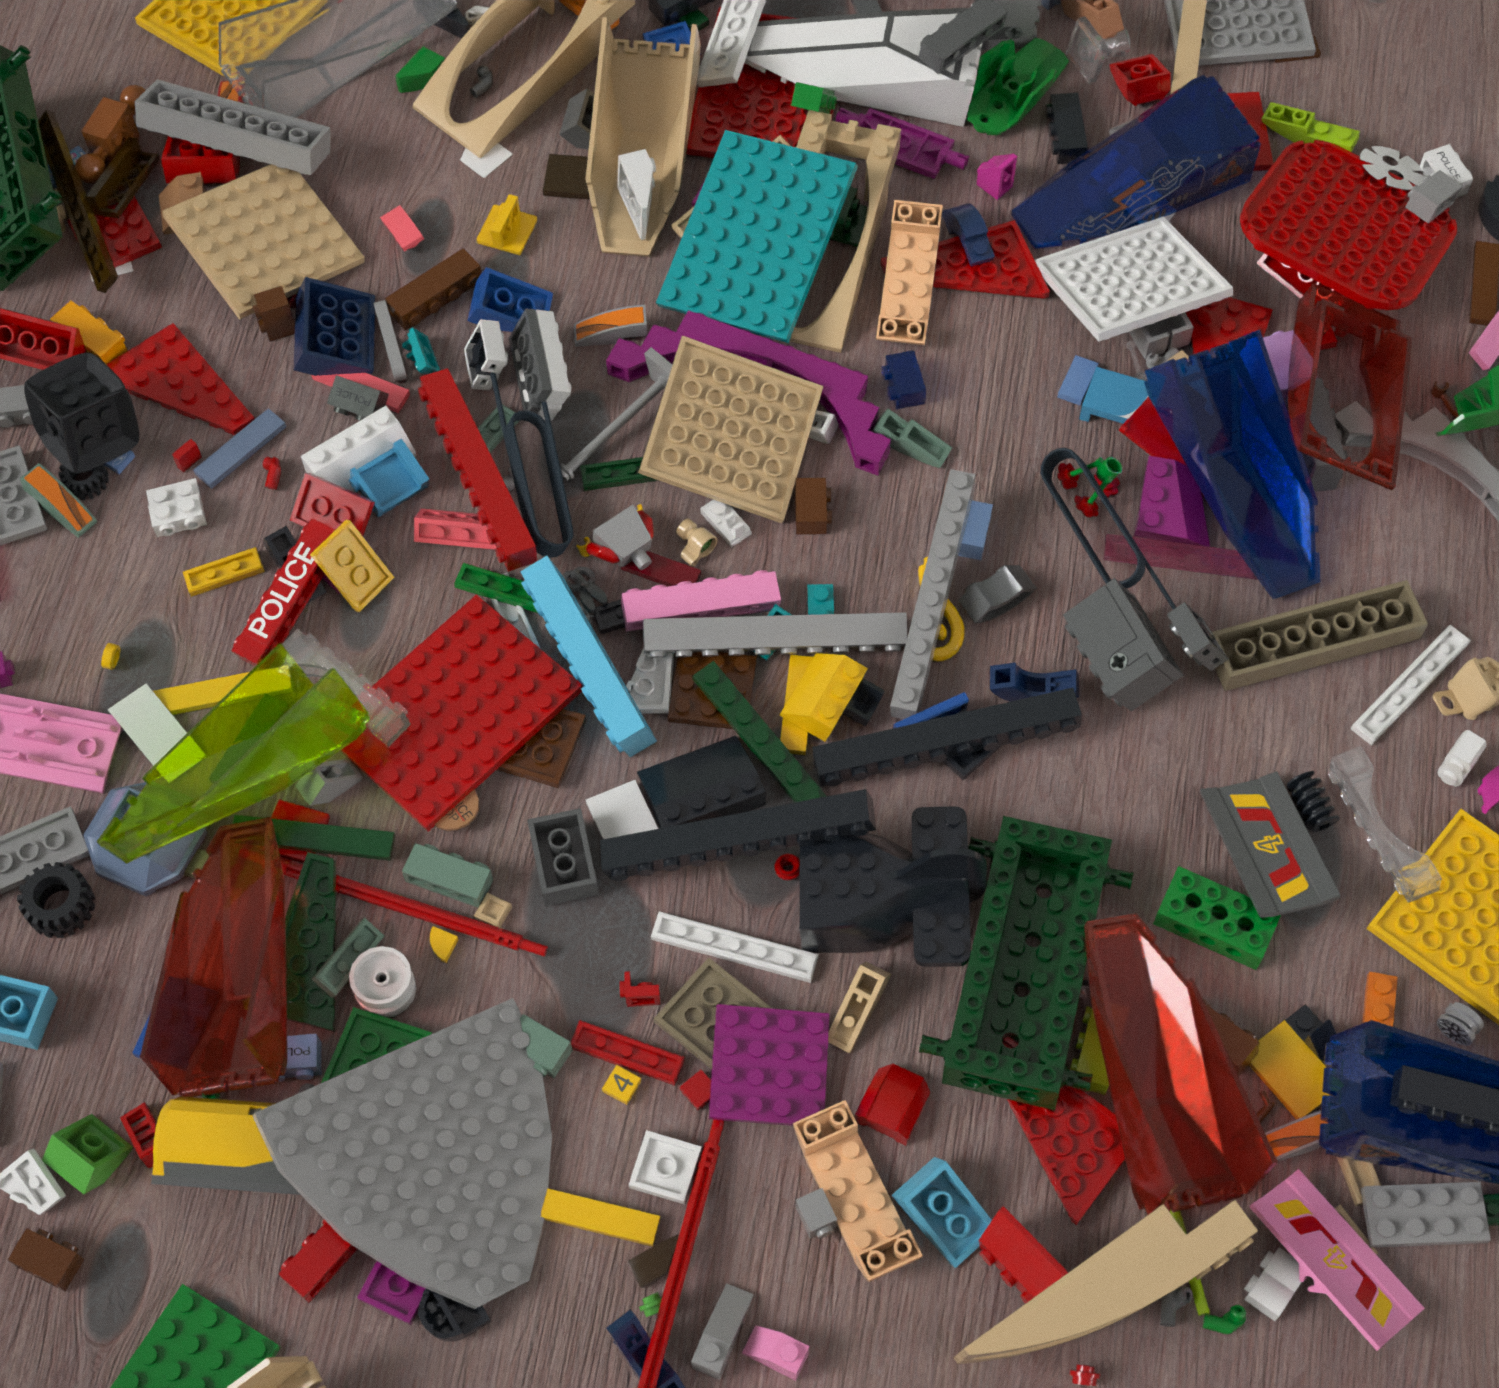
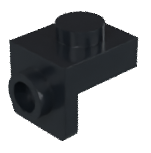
M862 679L847 704L843 715L866 727L879 705L885 690L866 679Z

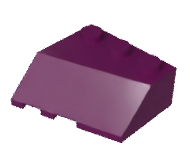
M1154 456L1148 457L1134 537L1210 549L1197 470L1176 460Z

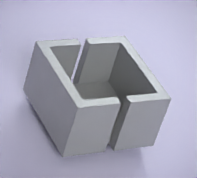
M1184 312L1154 324L1134 329L1129 333L1146 360L1150 353L1160 355L1165 353L1166 348L1168 350L1172 347L1178 349L1189 345L1194 327Z

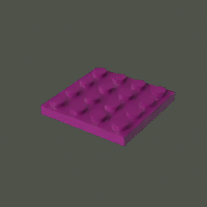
M717 1004L708 1119L793 1126V1123L824 1110L830 1013Z

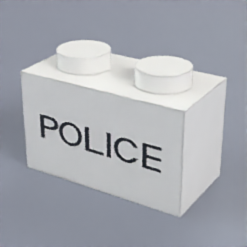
M1450 144L1424 153L1420 163V168L1423 170L1421 172L1424 176H1432L1441 170L1463 186L1457 197L1468 193L1473 181L1472 174L1466 169L1458 153L1453 150Z

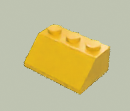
M816 653L781 711L780 716L826 742L868 668L846 655Z

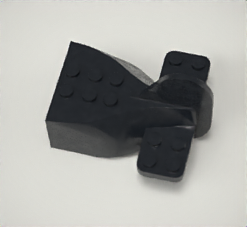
M956 806L919 807L915 809L911 817L912 853L889 839L872 833H867L863 836L848 835L836 841L821 840L814 842L810 846H800L799 930L802 950L812 953L869 952L890 946L913 933L914 960L918 965L923 967H960L966 965L971 954L969 903L978 900L985 892L987 864L986 859L981 854L968 849L967 815L964 809Z

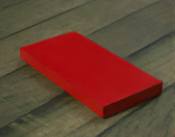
M1260 92L1213 94L1212 102L1225 168L1228 166L1229 161L1235 157L1234 159H1236V162L1244 171L1269 170L1274 163L1266 124L1262 122L1264 113Z

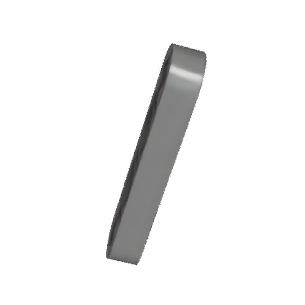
M386 301L374 302L395 382L405 380L407 376Z

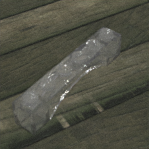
M297 629L275 650L283 663L300 677L327 678L350 689L359 699L363 721L367 728L388 747L411 725L406 717L408 711L399 702L396 701L394 704L390 702V697L381 688L378 687L375 690L371 687L372 683L363 674L357 676L353 673L355 670L345 660L339 662L336 659V654L327 646L324 648L320 647L319 641L312 634L308 633L305 635Z
M1362 746L1332 757L1330 768L1328 769L1330 780L1333 784L1337 783L1339 786L1341 797L1344 803L1352 808L1357 825L1360 828L1363 827L1367 833L1370 847L1373 850H1377L1381 857L1382 867L1386 872H1390L1394 878L1397 892L1400 895H1404L1408 903L1437 892L1442 878L1429 856L1414 850L1400 841L1381 820L1372 796L1374 766Z

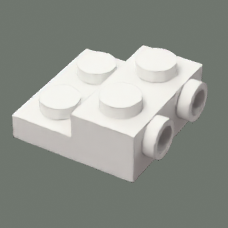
M196 478L146 490L151 523L157 537L170 536L176 532L194 530L200 526L207 525Z

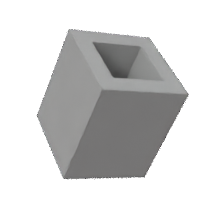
M823 1188L796 1199L795 1207L810 1239L815 1236L821 1239L834 1232L833 1228L837 1227V1218Z

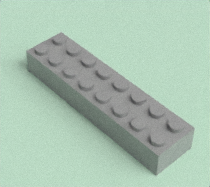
M158 79L135 101L137 127L166 134L173 138L187 140L194 144L205 145L215 150L230 152L236 156H244L258 162L276 165L279 168L294 170L301 174L311 175L331 152L330 127Z

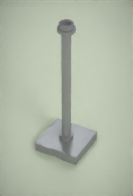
M652 347L644 355L650 378L655 383L568 464H560L564 481L572 480L574 478L573 472L662 389L665 390L672 364Z

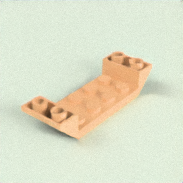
M894 200L876 340L925 345L943 205Z
M846 1100L793 1123L805 1160L819 1189L823 1188L837 1218V1226L855 1264L867 1281H873L922 1258L923 1255L910 1229H905L858 1134V1124Z

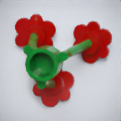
M1099 457L1095 462L1087 465L1089 470L1097 467L1094 478L1107 498L1118 493L1117 487L1120 485V481L1117 476L1123 469L1118 459L1108 457L1104 460L1102 457ZM1060 463L1058 465L1059 473L1057 478L1061 481L1064 489H1074L1077 487L1076 481L1079 480V474L1083 473L1081 468L1075 470L1071 463ZM1096 491L1091 497H1074L1075 507L1088 518L1099 515L1097 511L1099 507L1095 502L1098 497Z

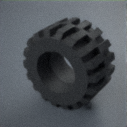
M55 862L54 866H51L50 863L43 864V869L38 867L33 869L34 874L32 876L27 874L24 878L26 881L25 885L20 884L18 890L21 894L17 895V901L20 904L18 906L19 910L32 928L39 934L44 933L49 938H52L54 934L57 938H64V933H68L71 936L75 934L74 930L79 927L81 930L85 927L83 923L85 920L90 921L92 915L89 911H94L95 909L93 902L95 895L78 869H74L72 865L66 864L64 866L61 862ZM58 891H69V896L63 905L52 910L44 909L47 899L52 894Z

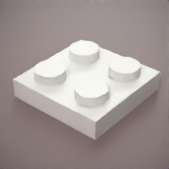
M646 1130L629 1182V1188L685 1204L702 1147Z

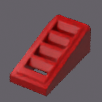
M144 1102L121 1116L120 1119L140 1160L147 1168H152L154 1163V1139L145 1145L142 1144L155 1136L157 1121L148 1105ZM144 1116L147 1118L142 1122L138 1123L137 1125H135L134 1127H132L133 1123L140 1120ZM151 1126V1128L147 1129L146 1131L137 1136L138 1133Z

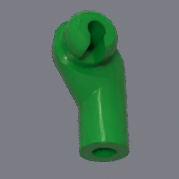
M1233 1305L1222 1317L1205 1313L1202 1328L1223 1334H1232L1244 1325L1246 1310L1240 1305Z

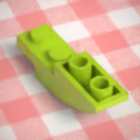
M1270 102L1262 117L1264 124L1292 142L1303 140L1304 143H1313L1314 140H1321L1333 143L1352 152L1359 139L1360 131L1318 121L1315 120V113L1273 102Z

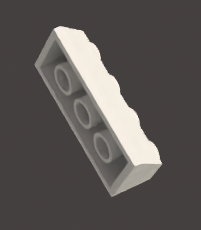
M384 406L303 454L301 459L306 473L314 474L356 493L349 483L350 469L355 467L357 470L393 448V443L401 438L414 457L417 456V453L399 421L388 407Z

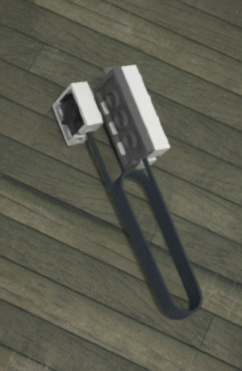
M526 308L509 337L523 410L514 413L507 425L497 383L499 373L508 362V354L505 352L503 344L504 334L500 330L499 321L480 319L464 348L471 389L490 391L493 386L523 521L536 545V552L544 557L553 558L564 553L571 543L574 533L551 421L561 410L566 398L571 394V384L567 378V364L563 360V346L559 341L558 323L555 322L554 313L552 311H535V309ZM515 421H528L535 425L541 434L563 543H552L546 540L539 532L515 433Z

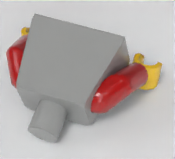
M632 504L594 529L593 542H591L589 537H585L584 542L586 544L583 546L577 544L576 547L583 557L592 555L612 564L617 563L621 567L633 561L640 570H643L652 563L646 551L651 548L652 538L654 537L653 519L643 511L641 504L637 505L638 510Z

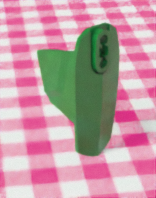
M1034 38L1016 54L1015 41L1012 39L1001 41L979 58L976 81L973 85L974 90L966 116L968 122L970 121L976 131L986 133L987 135H1000L1018 124L1050 89L1069 63L1067 56L1053 44L1039 38Z
M1499 365L1491 369L1487 376L1454 395L1459 417L1452 421L1443 431L1435 432L1437 437L1499 425Z

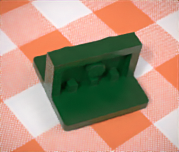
M850 187L830 240L858 247L865 225L868 206L860 205V199H857L858 188Z

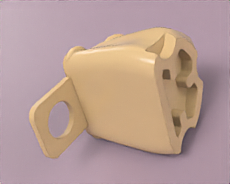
M1475 657L1466 662L1453 679L1449 680V690L1433 694V699L1441 713L1445 716L1463 713L1465 718L1475 720L1479 714L1490 711L1498 706L1499 662L1490 657L1482 659ZM1446 697L1450 699L1454 706L1453 709L1445 707L1441 698Z

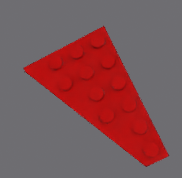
M1015 220L987 228V237L995 257L992 261L976 266H970L958 236L938 242L933 287L1042 299L1049 298L1050 291ZM887 257L881 258L880 261L884 274L886 273Z
M1228 297L1185 313L1194 327L1191 343L1193 357L1200 371L1233 359L1235 360L1237 366L1239 414L1252 374L1242 352L1249 345L1248 342L1257 336L1264 337L1273 309ZM1230 369L1204 377L1203 381L1211 404L1231 417Z
M174 323L106 364L121 379L131 395L146 401L148 399L161 404L166 409H173L177 413L194 420L197 418L208 422L210 426L221 428L232 435L238 434L255 420L254 416Z
M1010 1037L1002 1040V1043L1007 1048H1015L1018 1045ZM1063 1086V1089L1060 1088L1055 1110L1007 1099L1070 1220L1077 1226L1129 1155L1126 1122L1084 1091L1068 1086ZM1135 1129L1137 1144L1143 1134Z

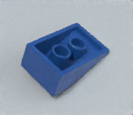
M486 267L476 281L467 321L477 325L480 319L499 321L501 331L512 332L526 308L535 309V311H550L553 293Z

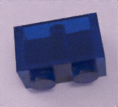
M915 351L885 355V366H881L882 377L884 381L888 380V397L890 401L894 400L896 410L925 404L926 387Z

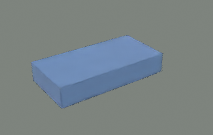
M1075 355L1057 398L1081 406L1094 371L1099 363Z

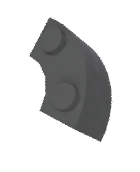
M1004 565L990 578L967 586L959 602L975 624L982 623L1010 611L1028 598L1037 587L1020 565Z

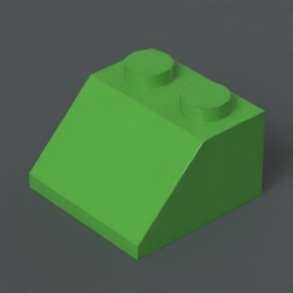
M90 1114L52 1134L42 1161L82 1194H86L104 1184L130 1154L133 1146L93 1114Z

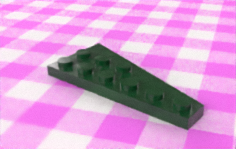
M307 852L275 945L276 999L281 1019L335 1032V997L329 996L312 978L335 952L336 861L333 858ZM268 968L257 999L261 997V992L268 991ZM268 998L256 1000L254 1010L271 1016Z

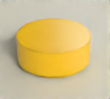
M113 643L106 645L101 660L102 668L115 669L120 657L119 645Z

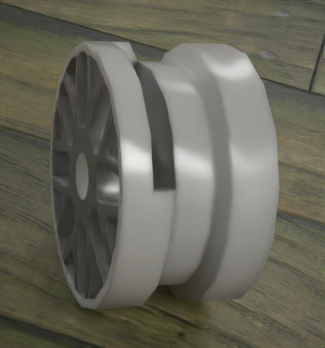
M1450 1002L1445 1009V1013L1436 1021L1438 1028L1445 1036L1464 1046L1471 1045L1476 1038L1475 1034H1479L1484 1027L1483 1020L1474 1010L1458 1002H1454V1004Z

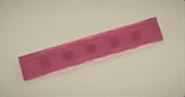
M1106 534L1103 560L1137 564L1136 555L1124 536ZM1132 537L1150 566L1254 580H1257L1259 577L1260 563L1257 569H1255L1246 551ZM1255 553L1260 562V553Z

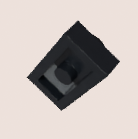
M1306 1004L1285 1020L1324 1065L1343 1050L1339 1038L1336 1037L1337 1033L1332 1022L1328 1019L1322 1023Z

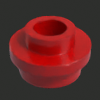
M793 854L781 855L775 862V873L779 878L786 881L796 879L800 875V859ZM791 865L793 870L785 871L783 867Z
M1077 1364L1076 1370H1070V1375H1073L1072 1383L1096 1386L1097 1379H1100V1373L1094 1372V1366Z

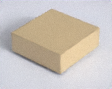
M487 893L474 918L480 922L501 928L512 909V904Z

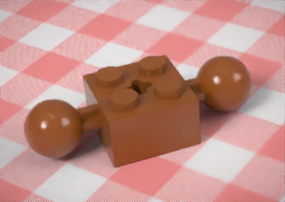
M139 85L125 87L120 94V102L103 97L81 131L90 152L80 156L75 164L76 172L81 181L87 184H95L129 137L139 140L140 134L133 115H136L135 101L146 91L143 87Z

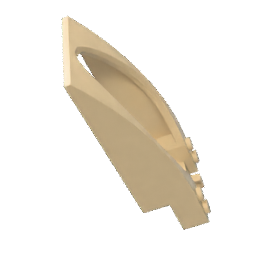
M496 0L447 56L413 103V109L481 159L599 55L602 18L607 17L611 26L635 5V0H586L578 19L563 43L532 77L483 115L470 122L460 124L453 121L449 112L451 98L460 73L538 6L551 15L555 13L554 0Z
M808 111L796 148L825 154L826 151L865 159L864 200L868 202L859 245L839 287L825 309L813 323L803 328H794L789 342L841 353L887 205L888 184L900 148V128L878 124L876 130L859 127L858 121L849 120L848 124L832 121V114Z
M1236 1200L1212 1215L1188 1234L1184 1233L1163 1204L969 1344L954 1357V1360L957 1364H966L1022 1355L1053 1347L1100 1330L1141 1310L1192 1278L1196 1277L1199 1280L1212 1270L1211 1265L1216 1270L1230 1260L1229 1257L1237 1251L1241 1252L1254 1241L1250 1236L1258 1230Z

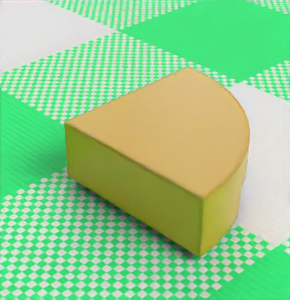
M432 926L430 932L431 947L438 959L447 963L459 940L458 936Z

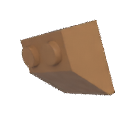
M201 172L176 176L159 194L164 235L175 232L163 218V210L207 192Z

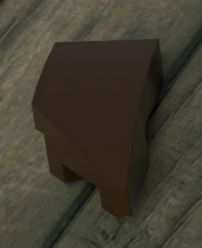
M679 1234L664 1240L628 1261L640 1288L648 1287L669 1273Z

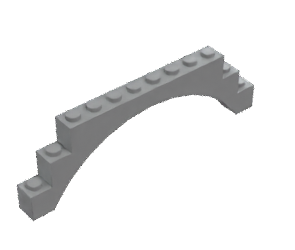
M1357 401L1336 413L1335 424L1336 428L1341 431L1342 444L1344 446L1380 448L1409 455L1431 464L1461 482L1484 503L1499 522V470L1483 457L1480 450L1475 449L1463 433L1437 437L1435 432L1443 431L1450 424V421L1436 407L1414 421L1397 404L1374 418Z

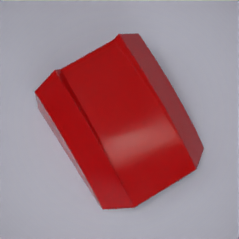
M1154 54L1109 64L1111 73L1121 93L1135 107L1141 103L1158 99L1163 100L1171 90V73Z
M894 1063L879 1068L854 1115L856 1122L885 1134L906 1146L931 1093L925 1078Z

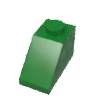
M423 46L395 75L398 91L407 93L423 90L444 62L445 57Z

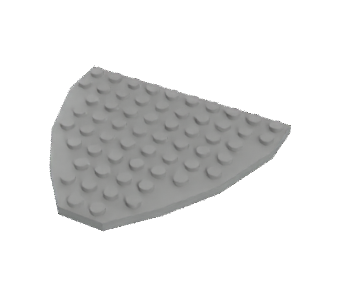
M513 998L253 1114V1119L277 1170L345 1241L408 1281L473 1309L496 1299L530 1280L544 1218L541 1217V1210L548 1189L552 1133L543 1075L533 1068L535 1062L528 1058L526 1047L530 1039L522 1031L520 1021L522 1015Z

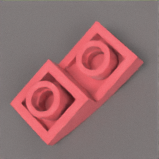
M400 205L380 217L404 252L416 247L419 242L424 240L423 235Z

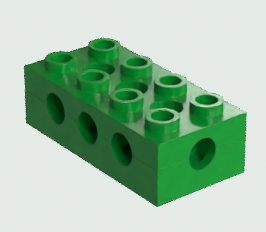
M1178 866L1156 914L1153 925L1257 970L1281 915L1259 917L1250 897Z

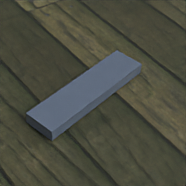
M268 408L193 470L195 475L212 489L286 428L285 422Z

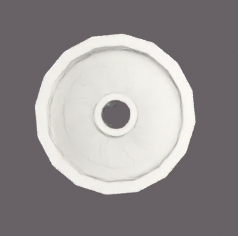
M384 946L370 948L360 954L352 964L349 974L350 986L362 1010L389 1018L399 1015L413 1002L416 993L415 977L410 963L401 952Z

